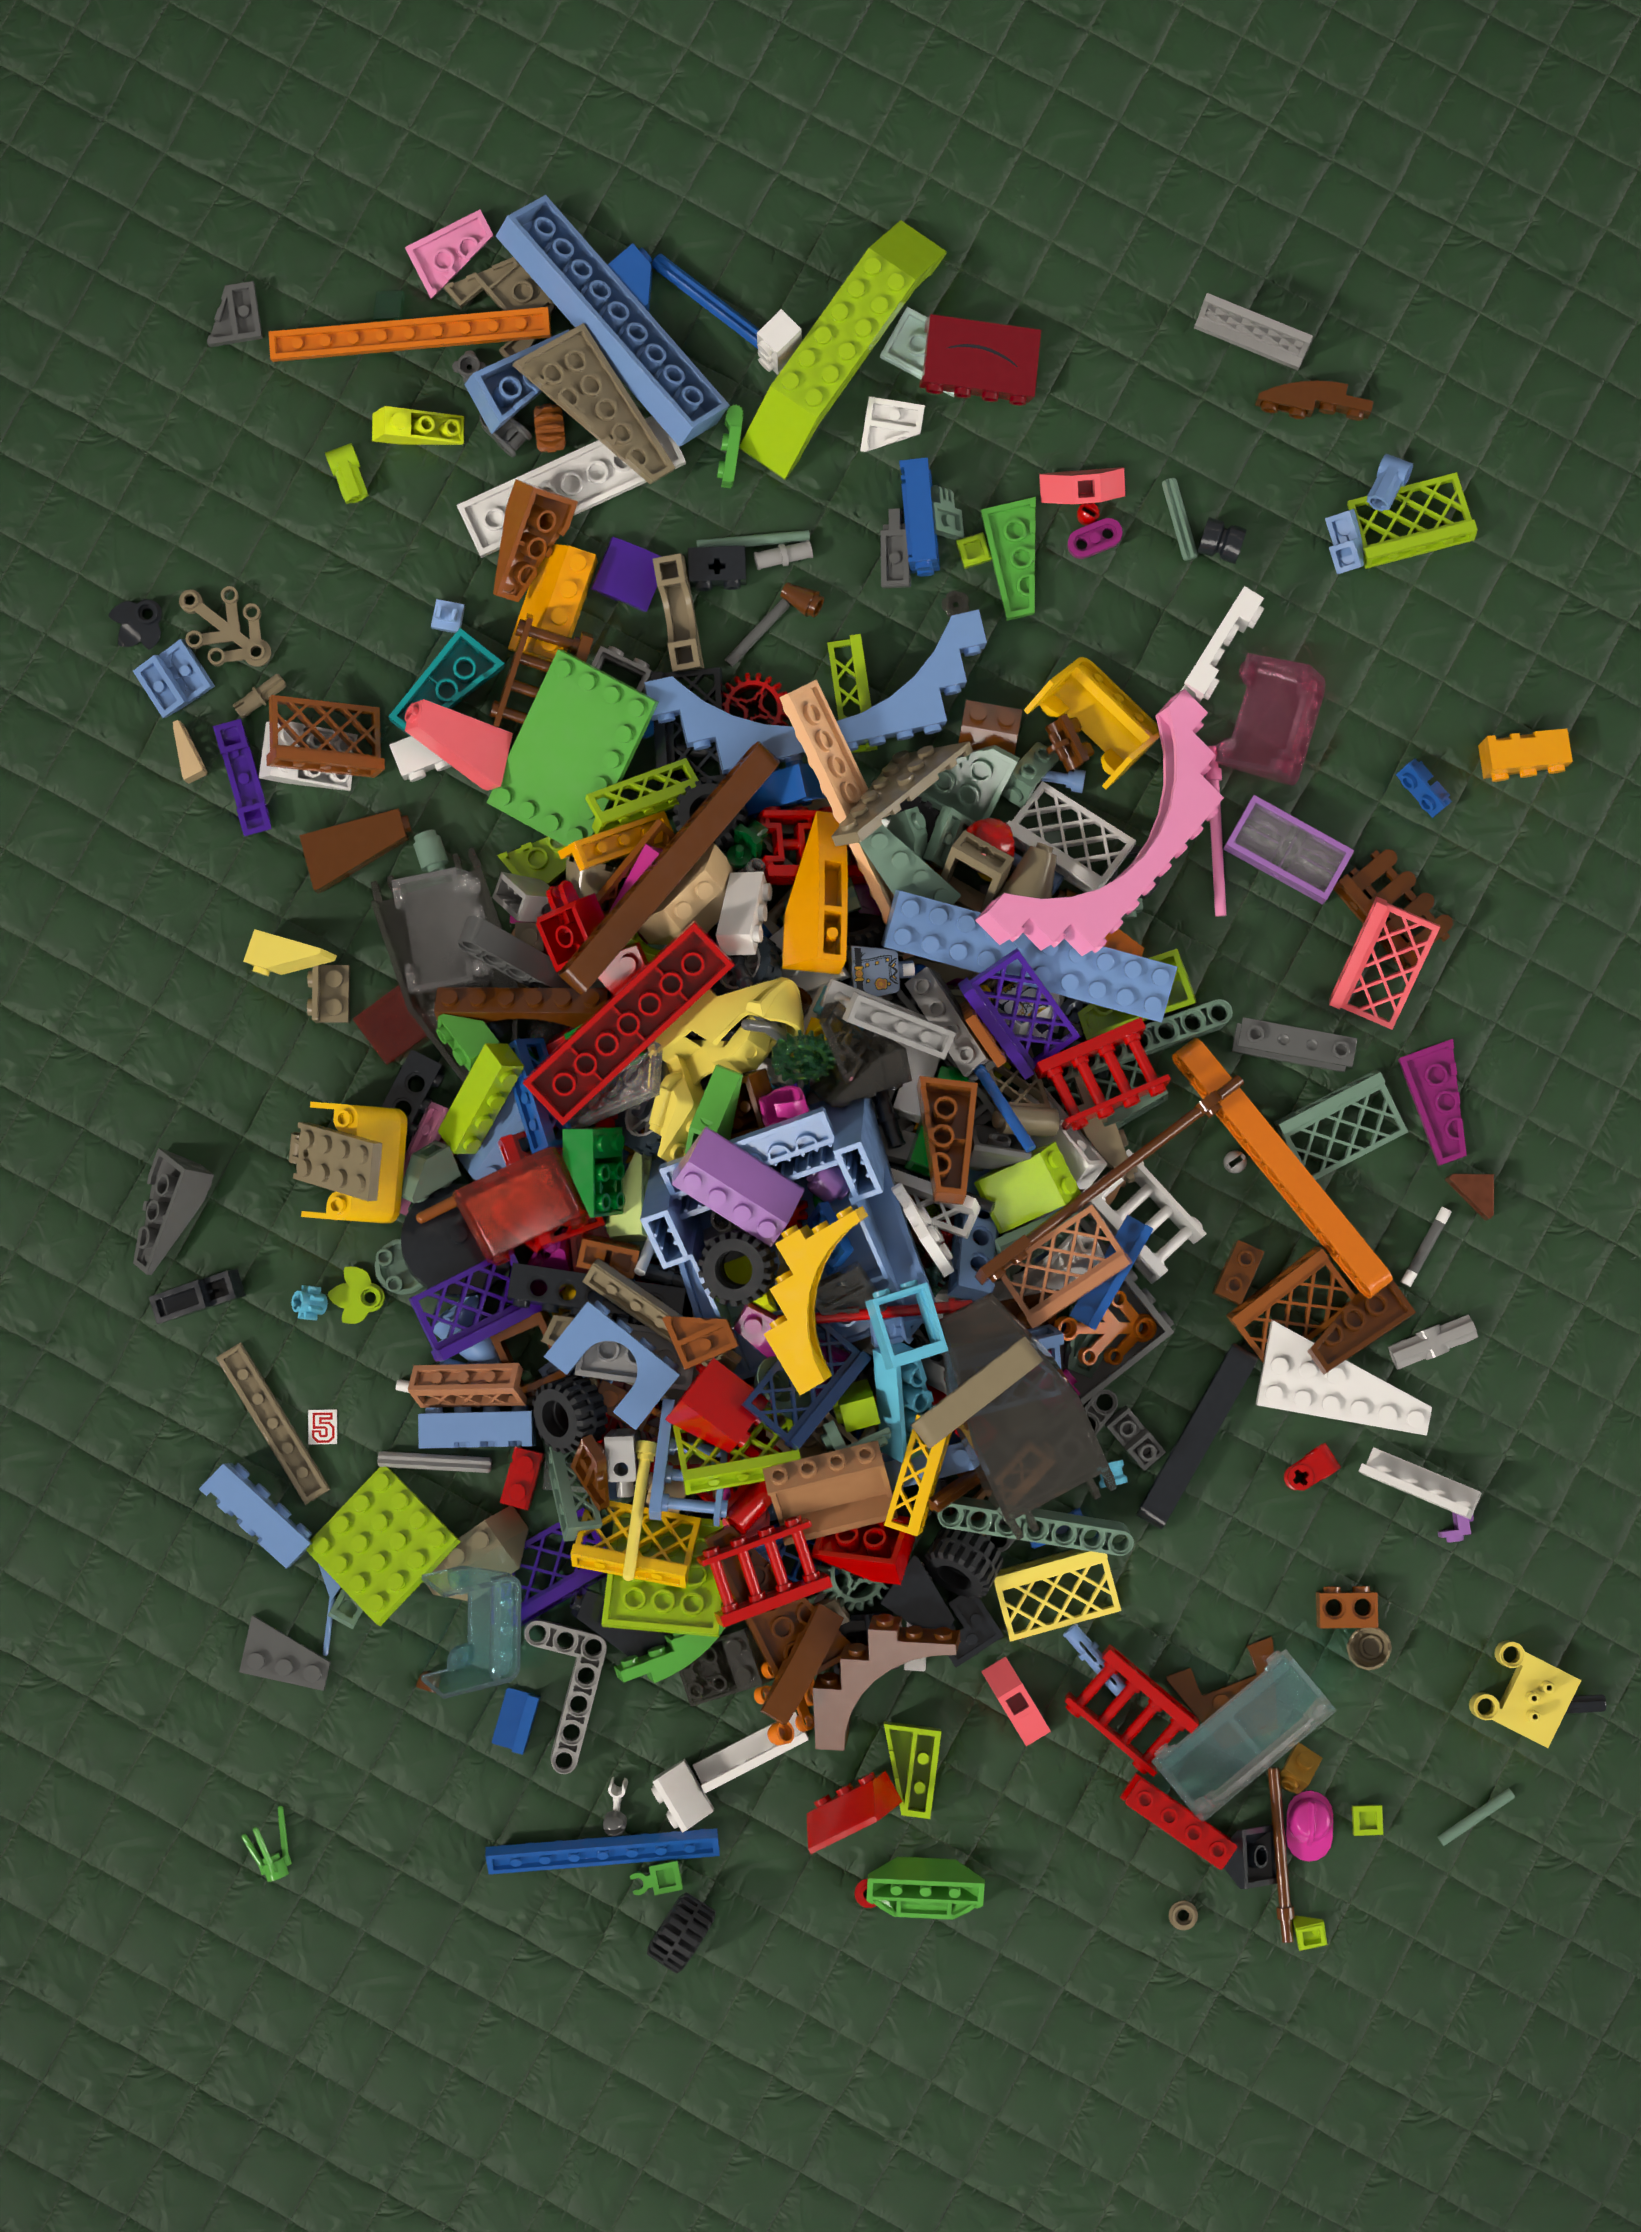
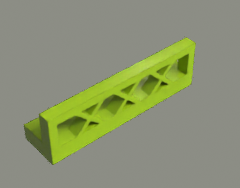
M861 634L850 635L848 640L827 642L838 719L847 718L843 714V708L849 700L860 706V713L871 708V700ZM851 646L852 658L844 666L835 659L834 648ZM852 663L854 665V672L848 669ZM836 665L843 669L839 675L837 673ZM845 672L856 679V685L850 693H847L839 686V680ZM856 690L858 693V700L853 697V694L856 692ZM841 693L846 696V699L843 701V703L841 700ZM865 743V745L858 746V749L851 751V753L877 750V746L870 747L869 743Z
M684 758L586 794L585 800L595 816L592 824L595 834L672 809L674 805H680L677 800L680 794L685 795V788L688 786L694 788L696 787L695 782L699 781L688 760ZM683 769L688 780L679 782L671 779L670 776L672 772ZM652 779L664 783L663 789L659 791L651 790L645 786L647 781ZM627 788L639 792L638 798L632 801L620 795L622 790ZM606 798L614 801L613 808L602 811L596 800Z

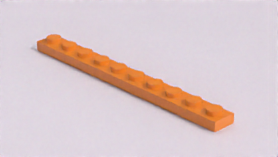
M548 307L269 331L270 359L272 362L551 338L550 310Z

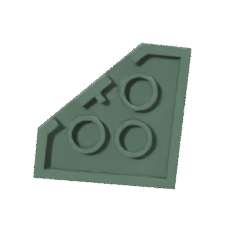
M996 745L974 750L968 756L956 758L957 765L952 769L938 773L939 780L918 797H921L924 802L929 801L932 807L941 811L942 806L952 807L973 823L990 818L1020 758Z

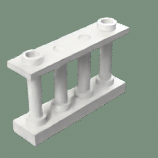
M1129 1149L1126 1151L1128 1157L1134 1154ZM1142 1161L1137 1165L1138 1172L1134 1173L1135 1181L1141 1189L1117 1211L1113 1210L1105 1202V1197L1124 1181L1122 1178L1082 1208L1084 1210L1093 1204L1115 1237L1126 1216L1130 1215L1148 1197L1160 1207V1210L1145 1225L1152 1227L1153 1233L1167 1218H1170L1180 1231L1157 1253H1152L1144 1245L1133 1265L1153 1284L1168 1271L1164 1266V1261L1187 1239L1195 1244L1207 1233L1203 1230L1199 1220L1190 1216L1148 1171ZM1088 1214V1216L1097 1224L1092 1214Z

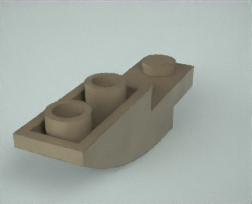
M1081 1075L1075 1076L1074 1083L1082 1105L1077 1107L1082 1112L1096 1105ZM1097 1116L1088 1120L1089 1124L1080 1130L1105 1160L1106 1166L1113 1170L1128 1158L1124 1148L1128 1146V1141L1124 1130H1118L1116 1123L1104 1127V1123L1108 1122L1107 1118L1099 1120ZM1137 1166L1121 1178L1128 1183L1134 1182V1173L1138 1172Z

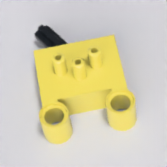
M1509 1640L1500 1642L1495 1649V1658L1501 1665L1516 1668L1500 1702L1493 1695L1484 1692L1476 1693L1469 1702L1470 1711L1476 1717L1483 1720H1493L1546 1748H1549L1565 1714L1604 1712L1607 1706L1606 1698L1603 1694L1574 1696L1581 1682L1580 1679L1525 1652L1520 1644ZM1509 1646H1513L1517 1653L1516 1658L1511 1662L1505 1661L1503 1657L1504 1650ZM1488 1698L1491 1702V1708L1489 1712L1481 1714L1478 1711V1703L1480 1700Z

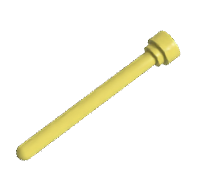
M636 1441V1459L639 1461L623 1569V1578L626 1581L633 1580L635 1576L650 1463L654 1462L657 1443L651 1441Z

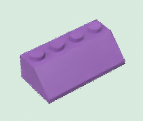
M707 1126L704 1127L673 1171L672 1176L673 1186L772 1247L789 1223L804 1192L803 1187Z

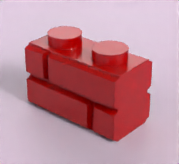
M518 1446L514 1448L513 1460L509 1466L500 1503L530 1510L545 1456L544 1453Z

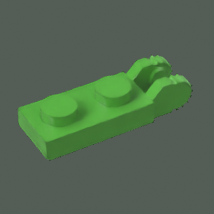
M733 404V406L728 408L724 424L729 434L723 433L721 450L726 451L725 461H719L717 478H722L721 487L724 488L733 487L744 414L740 405L737 406V404Z

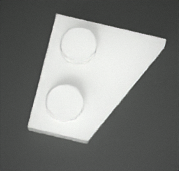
M869 397L860 452H867L920 435L925 405Z

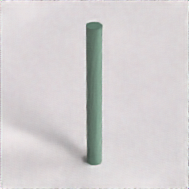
M809 530L703 539L697 540V547H752L805 542L806 540L810 541Z

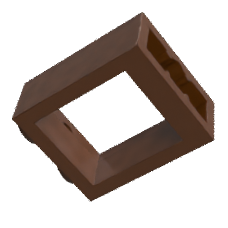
M539 1311L490 1337L502 1363H515L504 1340L539 1325L544 1336L552 1320L549 1312ZM559 1369L524 1384L521 1377L519 1387L529 1398L534 1396L537 1389H540L543 1384L568 1375Z

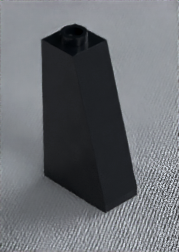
M582 1586L579 1592L573 1594L570 1602L571 1614L628 1657L633 1655L638 1657L648 1654L649 1649L655 1646L664 1645L668 1647L665 1635L670 1633L602 1627L604 1594Z

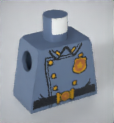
M847 945V967L850 978H848L849 986L879 997L900 991L899 979L914 978L915 976L913 960L898 961L897 950Z

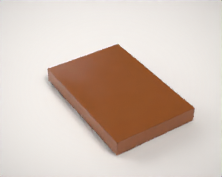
M967 1000L961 1003L960 1006L965 1021L997 1067L1006 1063L1007 1059L1002 1047Z

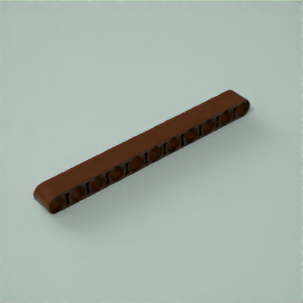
M760 741L753 744L560 970L558 975L578 994H583L592 986L777 768L780 760Z

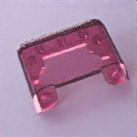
M1247 653L1246 659L1242 662L1239 669V676L1247 686L1232 738H1224L1222 742L1217 744L1215 761L1225 767L1294 786L1300 777L1323 700L1325 679L1309 664Z

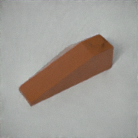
M515 479L506 505L493 590L494 595L516 602L520 601L537 576V568L545 557H550L554 551L551 548L559 536H564L569 529L578 501Z

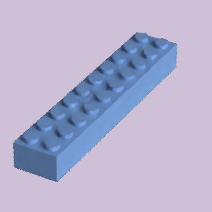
M546 195L506 217L496 235L497 239L575 328L584 323L616 375L679 447L718 423L730 406L728 402Z
M895 890L881 941V946L978 973L983 972L1018 948L1049 992L1162 1023L1177 966L1104 946L1096 953L1090 951L1081 956L1065 939L1054 948L1050 945L1040 950L1024 933L1014 942L1009 939L999 945L975 921L981 914L980 912ZM1018 959L1007 965L1005 974L1020 976L1022 964ZM1026 971L1025 977H1030ZM1023 983V985L1037 988L1036 984Z

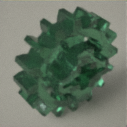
M798 1030L797 1036L787 1033V1040L778 1039V1046L772 1047V1067L774 1068L775 1075L782 1074V1081H787L791 1078L793 1084L803 1080V1083L808 1085L809 1079L818 1082L819 1075L828 1076V1069L834 1068V1048H832L831 1040L824 1039V1034L815 1037L812 1030L807 1035H803V1032Z

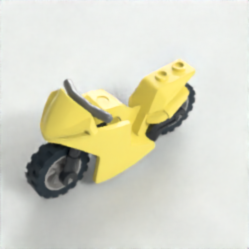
M763 935L762 942L758 943L756 955H750L748 958V955H728L734 962V967L652 1043L649 1052L651 1058L648 1061L649 1080L645 1078L640 1080V1084H634L629 1089L628 1095L625 1094L621 1100L623 1103L621 1107L618 1106L616 1111L618 1119H615V1127H622L624 1145L641 1155L653 1156L656 1153L658 1157L667 1162L685 1156L689 1128L704 1094L700 1081L703 1077L713 1073L716 1065L719 1064L739 1073L755 1071L768 1056L777 1041L781 1044L787 1058L794 1059L797 1056V1051L791 1039L800 1040L804 1034V1015L800 991L795 982L781 977L782 958L780 955L782 952L775 942Z

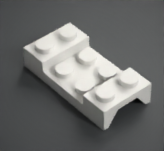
M1244 586L1184 682L1185 685L1181 691L1185 688L1199 704L1203 698L1209 700L1220 681L1215 678L1219 671L1215 667L1225 651L1221 649L1222 645L1224 644L1228 647L1238 630L1244 633L1247 626L1253 629L1264 610L1260 606L1264 599L1263 597Z

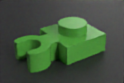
M678 1860L649 1865L650 1874L647 1875L639 1871L630 1875V1879L639 1878L643 1881L641 1888L633 1890L634 1895L644 1894L651 1887H653L654 1895L683 1890Z

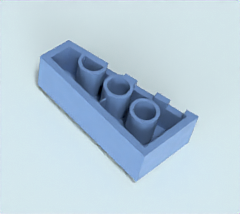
M569 329L474 372L464 385L491 434L542 392L513 367V363L567 333Z
M528 1405L512 1406V1412H500V1406L483 1407V1412L472 1413L471 1407H454V1413H443V1407L425 1408V1414H418L419 1449L536 1446L535 1419L532 1416V1411H529Z

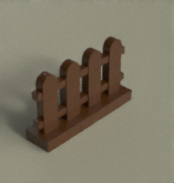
M1388 849L1381 854L1377 850L1370 855L1373 860L1360 871L1354 868L1340 879L1333 888L1362 924H1364L1376 896L1392 904L1404 895L1410 904L1403 910L1419 917L1422 916V918L1440 925L1433 943L1439 938L1445 942L1451 937L1447 932L1453 926L1452 918L1443 914L1435 919L1429 912V909L1434 905L1433 896L1429 893H1422L1417 897L1410 888L1414 886L1416 877L1410 871H1405L1400 875L1394 871L1392 866L1397 862V854L1393 850ZM1385 873L1392 882L1377 893L1371 884ZM1390 912L1387 918L1389 922L1386 920L1389 932L1405 927L1402 917ZM1406 919L1407 922H1408V925L1414 923V922H1412V921ZM1384 927L1379 936L1386 934ZM1425 928L1416 936L1413 935L1415 943L1427 940L1431 929ZM1407 931L1391 937L1396 951L1412 945ZM1388 938L1379 941V944L1388 954L1393 952ZM1424 946L1418 948L1420 954ZM1415 950L1398 955L1403 969L1416 965L1418 960Z

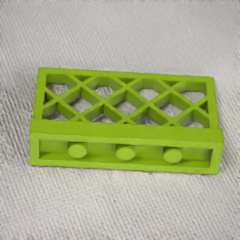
M1457 472L1401 487L1395 498L1402 502L1397 513L1390 510H1383L1381 512L1375 509L1369 521L1360 517L1356 510V507L1363 505L1372 508L1367 503V496L1347 502L1348 509H1354L1363 545L1365 569L1474 541L1478 530L1475 520L1471 518ZM1453 483L1455 493L1451 499L1437 493L1440 485ZM1422 491L1430 495L1424 506L1410 500L1413 492ZM1433 497L1447 504L1442 515L1427 509ZM1406 505L1420 511L1414 523L1400 516ZM1450 507H1453L1462 512L1464 520L1454 523L1445 518ZM1378 512L1393 519L1387 530L1373 523ZM1423 514L1438 521L1434 528L1427 530L1417 525ZM1396 521L1411 528L1407 535L1399 537L1390 532ZM1369 528L1383 535L1380 542L1367 545L1365 534Z
M766 1414V1416L771 1419L772 1414ZM785 1417L786 1422L781 1428L784 1431H789L793 1423L791 1419ZM760 1422L742 1448L739 1450L734 1448L730 1452L734 1456L726 1463H720L714 1459L722 1449L715 1447L708 1456L697 1449L704 1440L698 1438L691 1446L681 1439L680 1433H686V1431L673 1425L686 1495L765 1481L763 1468L801 1459L798 1449L782 1453L774 1450V1445L782 1438L763 1422ZM762 1429L775 1435L768 1445L755 1439ZM750 1444L763 1450L758 1457L750 1458L743 1453ZM693 1454L704 1460V1463L699 1468L687 1469L686 1462Z

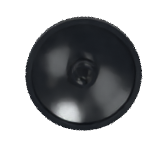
M451 1184L446 1188H439L429 1194L426 1200L415 1203L411 1207L402 1226L401 1250L408 1270L422 1286L428 1289L507 1248H512L515 1254L517 1237L512 1236L492 1218L495 1214L492 1208L499 1201L493 1194L487 1191L425 1223L417 1222L416 1215L419 1212L472 1185ZM507 1256L498 1260L495 1269L496 1273L505 1276L511 1265ZM491 1264L484 1268L490 1270ZM480 1271L474 1272L469 1285L483 1289L488 1274ZM493 1276L489 1289L494 1287L501 1279ZM466 1277L458 1281L465 1283ZM452 1283L448 1285L445 1296L460 1298L463 1287ZM468 1289L466 1297L481 1293Z

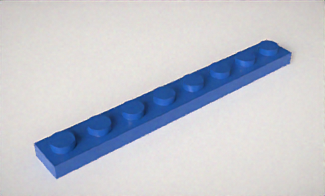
M717 1829L684 1831L683 1833L682 1831H672L667 1833H644L629 1836L498 1845L486 1847L485 1850L489 1875L720 1856Z

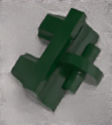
M755 820L748 827L740 823L735 828L734 845L727 851V859L731 866L744 868L749 865L753 872L760 868L761 856L767 851V845L763 839L768 836V829Z

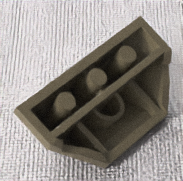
M509 1506L458 1538L461 1542L424 1582L433 1595L473 1602L520 1569L529 1528L515 1507Z

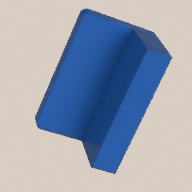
M507 1688L492 1743L512 1749V1752L523 1755L526 1751L541 1696Z

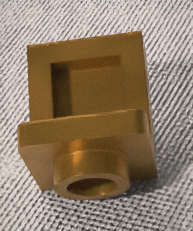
M1298 1742L1293 1747L1283 1768L1280 1770L1281 1786L1289 1792L1301 1793L1310 1784L1322 1757Z

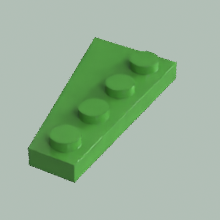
M1036 497L985 508L980 511L1006 621L1034 615Z

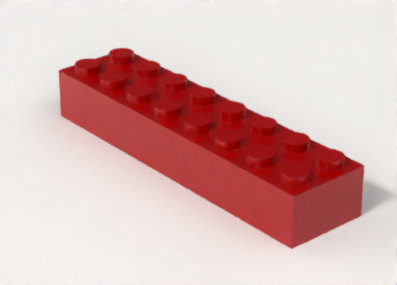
M693 920L524 1078L523 1084L564 1125L734 967V962Z

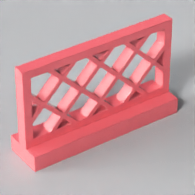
M1376 896L1331 993L1329 1005L1339 1010L1340 1008L1393 1030L1438 934L1440 925L1387 903L1386 900ZM1390 912L1401 916L1405 927L1389 932L1386 920ZM1406 919H1408V920H1410V921H1412V922H1415V923L1408 925V922H1407ZM1421 925L1431 929L1427 940L1415 943L1410 929ZM1384 927L1386 934L1379 936ZM1407 931L1412 945L1396 951L1391 937ZM1388 938L1393 952L1377 958L1374 951L1376 942ZM1424 946L1420 954L1418 948ZM1415 950L1418 958L1416 965L1403 969L1398 955ZM1372 953L1374 960L1368 961ZM1395 957L1400 971L1384 976L1379 962ZM1376 964L1381 978L1365 984L1362 976L1364 968ZM1412 972L1408 980L1406 973ZM1402 975L1406 986L1403 991L1392 995L1387 981ZM1359 978H1360V981H1361L1362 985L1356 987V985H1357V983H1358V981H1359ZM1383 982L1388 997L1373 1002L1367 988ZM1361 990L1365 991L1369 1004L1356 1007L1348 1003L1353 993ZM1400 997V999H1399V1001H1398V1003H1397V1005H1396L1395 1002H1394V999ZM1391 1001L1394 1012L1390 1020L1378 1016L1375 1006ZM1371 1008L1373 1013H1370L1366 1010Z

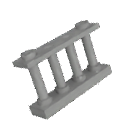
M832 978L820 1002V1006L842 1014V1019L849 1023L945 1060L956 1035L950 1029L929 1022L925 1015Z

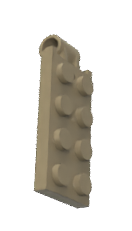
M298 1122V1128L301 1129V1132L291 1133L289 1162L297 1164V1173L293 1174V1179L362 1200L377 1201L382 1143L310 1122Z

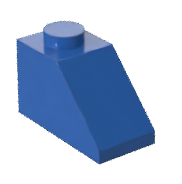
M631 244L612 260L608 266L649 312L653 273L651 262L653 260L643 248L638 250L634 244Z

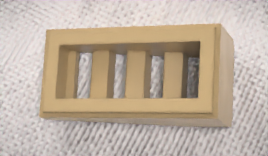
M179 720L174 721L173 730L182 777L189 784L208 775V771L185 725Z

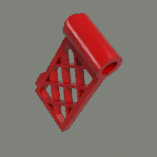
M688 1432L680 1433L681 1439L684 1438L685 1442H688ZM728 1453V1461H727V1462H729V1461L731 1460L730 1455H731L732 1457H733L734 1455ZM668 1460V1465L673 1466V1469L681 1470L680 1465H673ZM688 1460L686 1462L687 1469L699 1468L703 1463L690 1464ZM765 1481L740 1485L735 1493L733 1492V1487H729L730 1498L728 1499L727 1516L724 1519L741 1534H746L772 1504L771 1497L767 1493ZM713 1490L709 1491V1494L707 1492L696 1493L704 1501H716L713 1498Z

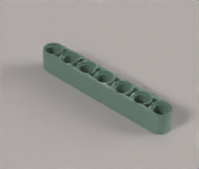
M1218 999L1163 1018L1162 1023L1154 1021L1146 1024V1029L1141 1035V1039L1145 1043V1048L1143 1049L1146 1055L1222 1029L1232 1017V1007L1227 1001ZM1211 1010H1220L1224 1015V1020L1218 1021L1214 1019L1211 1015ZM1185 1019L1195 1020L1198 1028L1196 1030L1187 1028ZM1158 1029H1168L1171 1033V1039L1166 1040L1160 1037ZM1125 1043L1115 1046L1119 1054L1117 1060L1120 1065L1136 1060L1130 1046H1126ZM1099 1054L1090 1057L1092 1061L1090 1069L1093 1075L1109 1069L1104 1057H1100ZM1073 1065L1065 1068L1066 1075L1063 1078L1066 1084L1074 1082V1077L1080 1075L1078 1068H1074ZM1046 1076L1045 1079L1047 1083H1049L1051 1086H1054L1052 1080H1048Z
M963 1496L948 1506L956 1508L952 1515H943V1510L941 1512L935 1511L940 1524L949 1529L1117 1556L1128 1554L1134 1546V1540L1128 1527L1124 1523ZM981 1511L985 1513L980 1520L970 1519L975 1512ZM1003 1517H1013L1009 1524H999ZM1032 1521L1041 1522L1040 1526L1036 1529L1027 1528ZM1062 1525L1069 1526L1066 1533H1056L1058 1527ZM1087 1531H1097L1093 1538H1084ZM1119 1534L1125 1535L1122 1542H1112L1115 1536Z

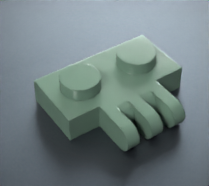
M933 485L931 487L935 534L953 540L964 538L962 510L955 508L953 491Z

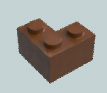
M766 1068L743 1073L730 1140L765 1128L761 1116L759 1098L773 1091Z

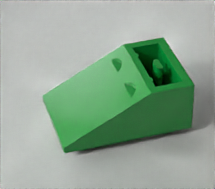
M622 1127L562 1129L563 1160L589 1216L603 1217L623 1214V1207L625 1205V1195L623 1193L625 1168L622 1150L625 1141L622 1135Z

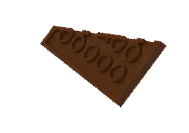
M728 1524L703 1539L708 1548L717 1545L723 1548L731 1545L730 1540L741 1535ZM755 1548L748 1550L761 1591L764 1590L765 1593L776 1590L777 1581L771 1564ZM737 1554L721 1560L734 1600L738 1603L749 1600L748 1595H750ZM805 1597L745 1620L774 1678L783 1660L789 1657L799 1633L804 1631L814 1610V1606ZM839 1630L817 1674L839 1663L845 1645L852 1644Z

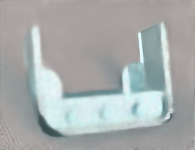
M464 1565L423 1574L422 1581L444 1598L468 1593V1643L458 1645L450 1651L447 1658V1669L421 1675V1681L443 1699L513 1681L520 1671L521 1582L511 1573Z

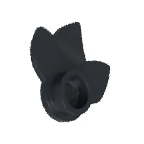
M147 599L140 601L138 604L125 601L115 606L108 616L113 621L121 624L118 634L119 646L133 647L142 642L147 649L151 650L159 642L161 637L159 623L162 619V609L155 601ZM147 610L153 611V616L150 619L144 618V612Z

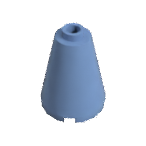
M477 1295L465 1297L463 1304L477 1309L480 1300ZM457 1306L452 1307L450 1310L447 1309L439 1317L452 1322ZM462 1308L457 1324L465 1327L472 1325L475 1313ZM480 1315L479 1321L486 1317ZM436 1321L433 1333L443 1340L447 1338L450 1326ZM455 1328L453 1334L460 1331L461 1329ZM490 1337L459 1353L471 1364L502 1363Z

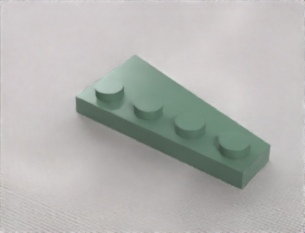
M881 825L862 842H859L893 895L897 889L951 905L961 897V894L884 825Z

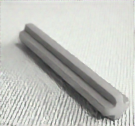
M381 1451L378 1453L377 1460L379 1467L479 1473H489L492 1468L490 1457Z

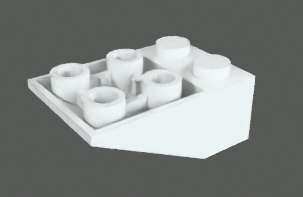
M266 722L259 772L260 779L345 791L351 790L352 775L267 766L266 755L270 752L269 722ZM289 723V726L299 737L308 730L304 724ZM316 727L326 739L335 733L331 729ZM284 729L278 733V745L290 746L295 742ZM311 732L302 739L312 749H317L322 745ZM344 732L353 743L357 740L358 735ZM338 735L329 742L339 752H344L349 748Z

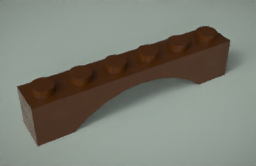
M438 987L434 1013L437 1021L438 1016L447 1014L481 1020L484 1023L504 1019H538L576 1028L588 1020L611 997L607 988H589L580 995L573 988Z

